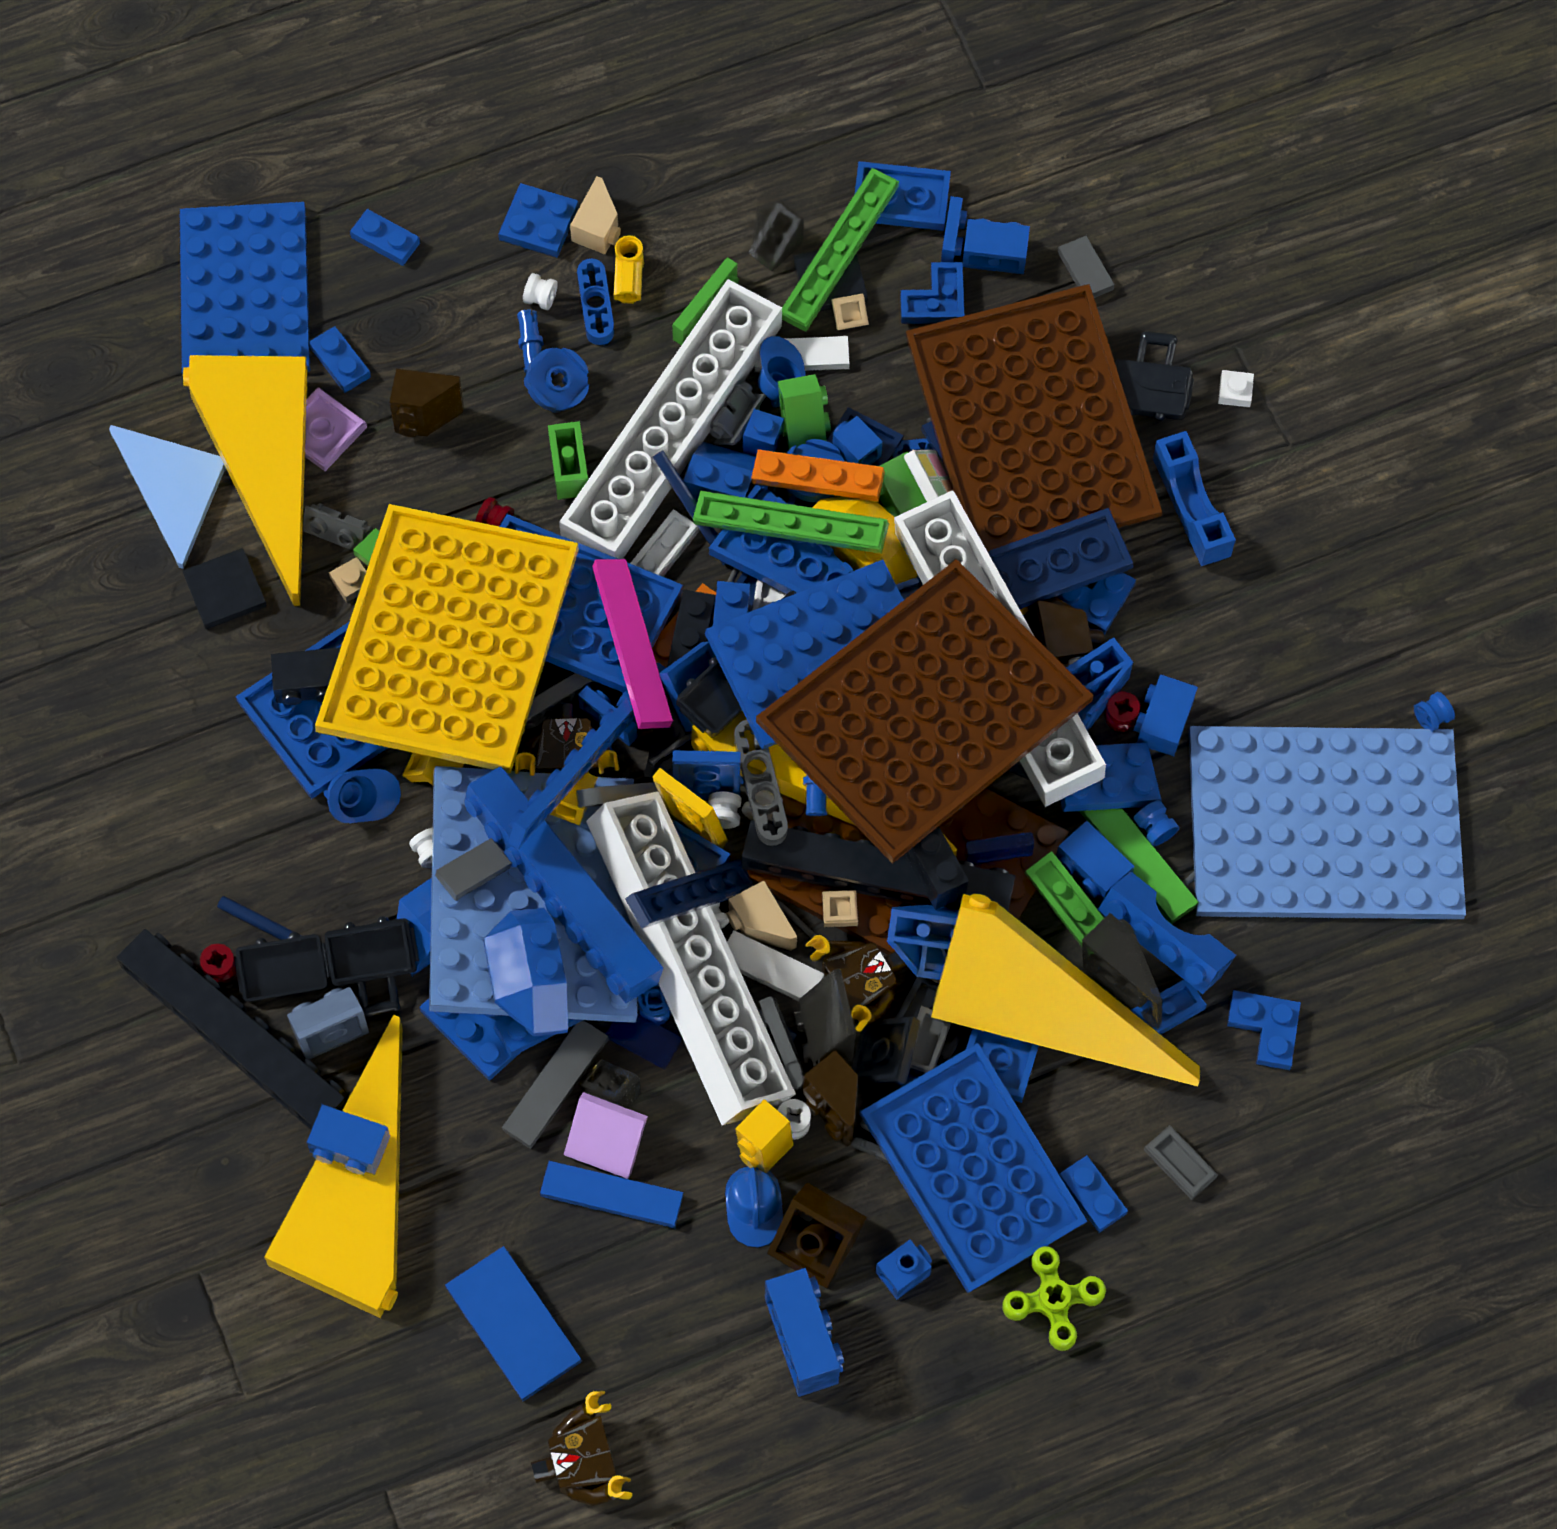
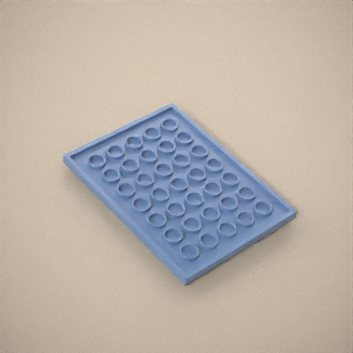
M1190 726L1189 755L1195 898L1199 902L1195 908L1196 916L1394 919L1465 918L1466 907L1453 729H1437L1432 732L1430 729Z
M435 766L429 996V1011L509 1016L494 1001L483 940L510 911L545 908L547 911L545 902L537 892L533 893L528 888L524 876L517 867L511 866L509 870L456 901L435 876L437 869L489 839L483 824L477 817H472L467 811L464 800L468 784L493 771L490 769ZM515 771L507 773L528 800H530L537 789L543 791L547 787L545 784L551 775L550 773H535L534 776H530V772L520 771L519 774H515ZM598 777L595 787L634 784V779ZM601 806L587 807L580 826L549 815L545 819L546 823L634 930L586 822ZM495 842V843L498 845V847L502 850V852L504 853L503 849L499 846V844H498L497 842ZM551 916L556 926L567 982L568 1019L635 1023L637 1019V997L625 1003L619 995L613 994L607 985L606 978L598 969L596 970L591 967L587 961L586 953L578 943L574 944L568 938L565 927L558 918Z

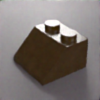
M396 368L389 402L395 433H400L406 437L428 436L462 414L464 402L460 377Z
M806 1183L792 1199L767 1254L796 1271L806 1268L809 1278L815 1276L818 1284L828 1288L855 1244L867 1217L811 1184Z

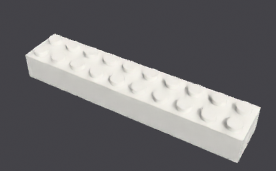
M727 279L559 521L561 536L615 558H624L672 488L653 459V456L663 450L678 474L680 475L693 453L711 431V423L722 407L728 406L726 401L735 386L744 382L754 368L755 363L760 357V346L764 339L775 336L782 327V307Z
M953 490L894 517L895 534L923 585L957 559L1033 635ZM1078 713L1020 760L1045 807L1105 778L1106 764Z
M659 791L604 803L586 822L636 934L663 966L658 984L721 1125L745 1119L764 1099L777 1109L784 1101L789 1100L796 1093L711 906L641 929L625 900L626 897L634 892L695 873Z

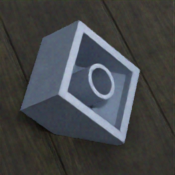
M350 987L344 990L342 988L331 990L324 995L323 999L312 1004L311 1002L302 1003L296 1006L292 1013L287 1014L305 1059L308 1060L369 1033L363 1010Z

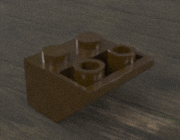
M835 1050L804 1075L802 1096L804 1099L802 1101L809 1107L811 1115L814 1117L819 1115L826 1123L824 1127L832 1139L836 1142L841 1140L848 1147L853 1141L858 1075Z

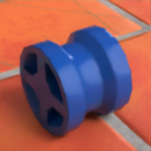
M1437 691L1432 694L1427 702L1421 701L1414 705V713L1418 722L1424 729H1430L1432 732L1439 729V724L1442 722L1449 723L1455 719L1451 703L1441 692Z

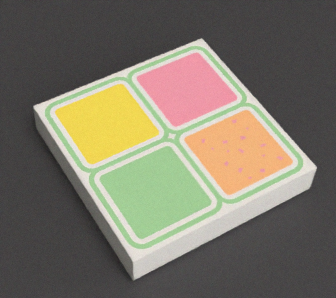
M912 450L904 455V459L927 502L952 491L947 471L936 450Z

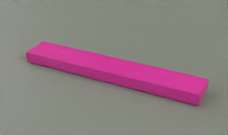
M596 559L592 567L638 729L670 728L673 719L626 559Z

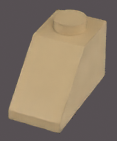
M596 176L570 224L571 241L606 254L610 245H615L618 241L621 228L618 227L617 212L604 181Z
M765 881L729 898V912L726 915L735 931L740 929L743 935L760 943L790 951L797 948V935Z

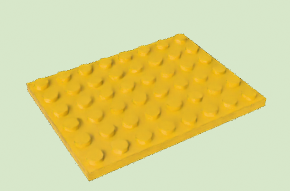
M389 504L315 723L316 732L492 770L501 766L506 773H511L578 554V543Z

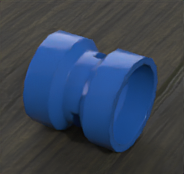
M1160 800L1146 805L1133 819L1139 828L1145 829L1147 832L1146 838L1153 847L1169 840L1180 828L1173 818H1168L1166 814L1167 809Z
M659 984L638 996L639 1013L646 1023L660 1025L669 1020L672 1013Z

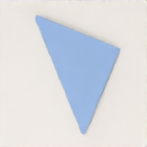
M111 425L109 428L110 433L129 471L137 483L179 568L184 569L226 468L221 457Z

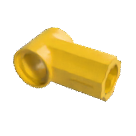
M628 235L620 238L615 245L614 300L633 304L641 300L644 256L641 241L635 236ZM626 253L636 254L634 257L631 258L623 256Z

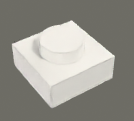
M1222 370L1218 404L1250 407L1254 374Z

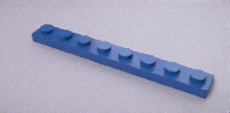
M656 663L659 673L666 669L660 663ZM627 690L618 700V707L614 711L609 709L604 714L599 723L600 727L596 731L592 728L582 741L581 749L578 751L574 748L569 753L564 762V768L561 771L556 768L545 784L547 787L543 791L537 789L528 801V808L524 812L522 810L516 812L509 823V827L512 830L507 843L519 850L635 719Z

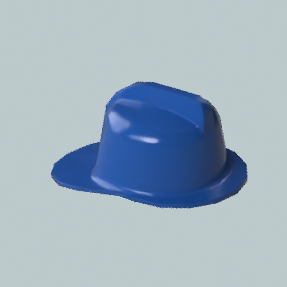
M771 336L764 339L760 346L762 368L758 376V387L770 399L771 405L777 408L780 406L778 381L806 376L802 356L797 348L784 338Z
M383 769L345 771L338 774L330 782L328 790H324V796L328 799L329 811L336 820L341 823L376 821L390 815L399 804L401 789L398 780L392 773Z
M755 1167L741 1168L731 1175L726 1184L725 1197L728 1224L732 1235L737 1241L746 1246L758 1248L768 1245L773 1241L783 1220L781 1189L778 1180L770 1171L765 1173L758 1168L755 1169Z

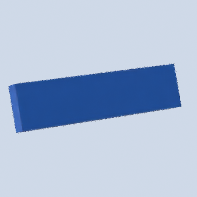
M553 1161L548 1162L540 1191L541 1197L671 1228L676 1227L684 1196L683 1192Z

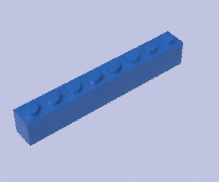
M500 766L468 784L464 803L469 814L479 819L484 826L488 838H492L494 842L499 844L506 857L510 860L511 866L517 867L524 876L528 888L533 893H538L545 902L548 913L553 918H558L565 927L568 938L574 944L578 943L586 953L587 961L591 967L596 970L598 969L606 978L611 992L619 995L625 1003H628L657 985L663 971V966L545 820L519 850L507 843L512 830L509 827L511 819L518 810L524 812L528 808L529 800L505 770Z

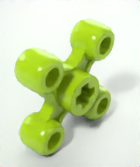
M1043 1246L1034 1252L1031 1260L1032 1268L1041 1280L1040 1288L1033 1293L1021 1291L1008 1293L1003 1300L1002 1310L1004 1315L1013 1321L1022 1320L1032 1312H1041L1049 1318L1051 1323L1049 1331L1050 1344L1059 1351H1066L1071 1349L1077 1339L1076 1328L1068 1319L1069 1308L1075 1304H1085L1087 1306L1100 1304L1105 1297L1106 1286L1096 1276H1088L1076 1285L1066 1284L1058 1276L1060 1258L1057 1251L1049 1246ZM1047 1258L1051 1261V1264L1044 1265L1040 1259ZM1094 1288L1097 1294L1091 1295L1086 1289ZM1053 1293L1060 1295L1059 1301L1057 1300L1055 1304L1048 1301L1049 1295L1052 1297ZM1018 1302L1022 1305V1308L1014 1309L1011 1303ZM1064 1332L1069 1338L1062 1340L1058 1337L1057 1333Z

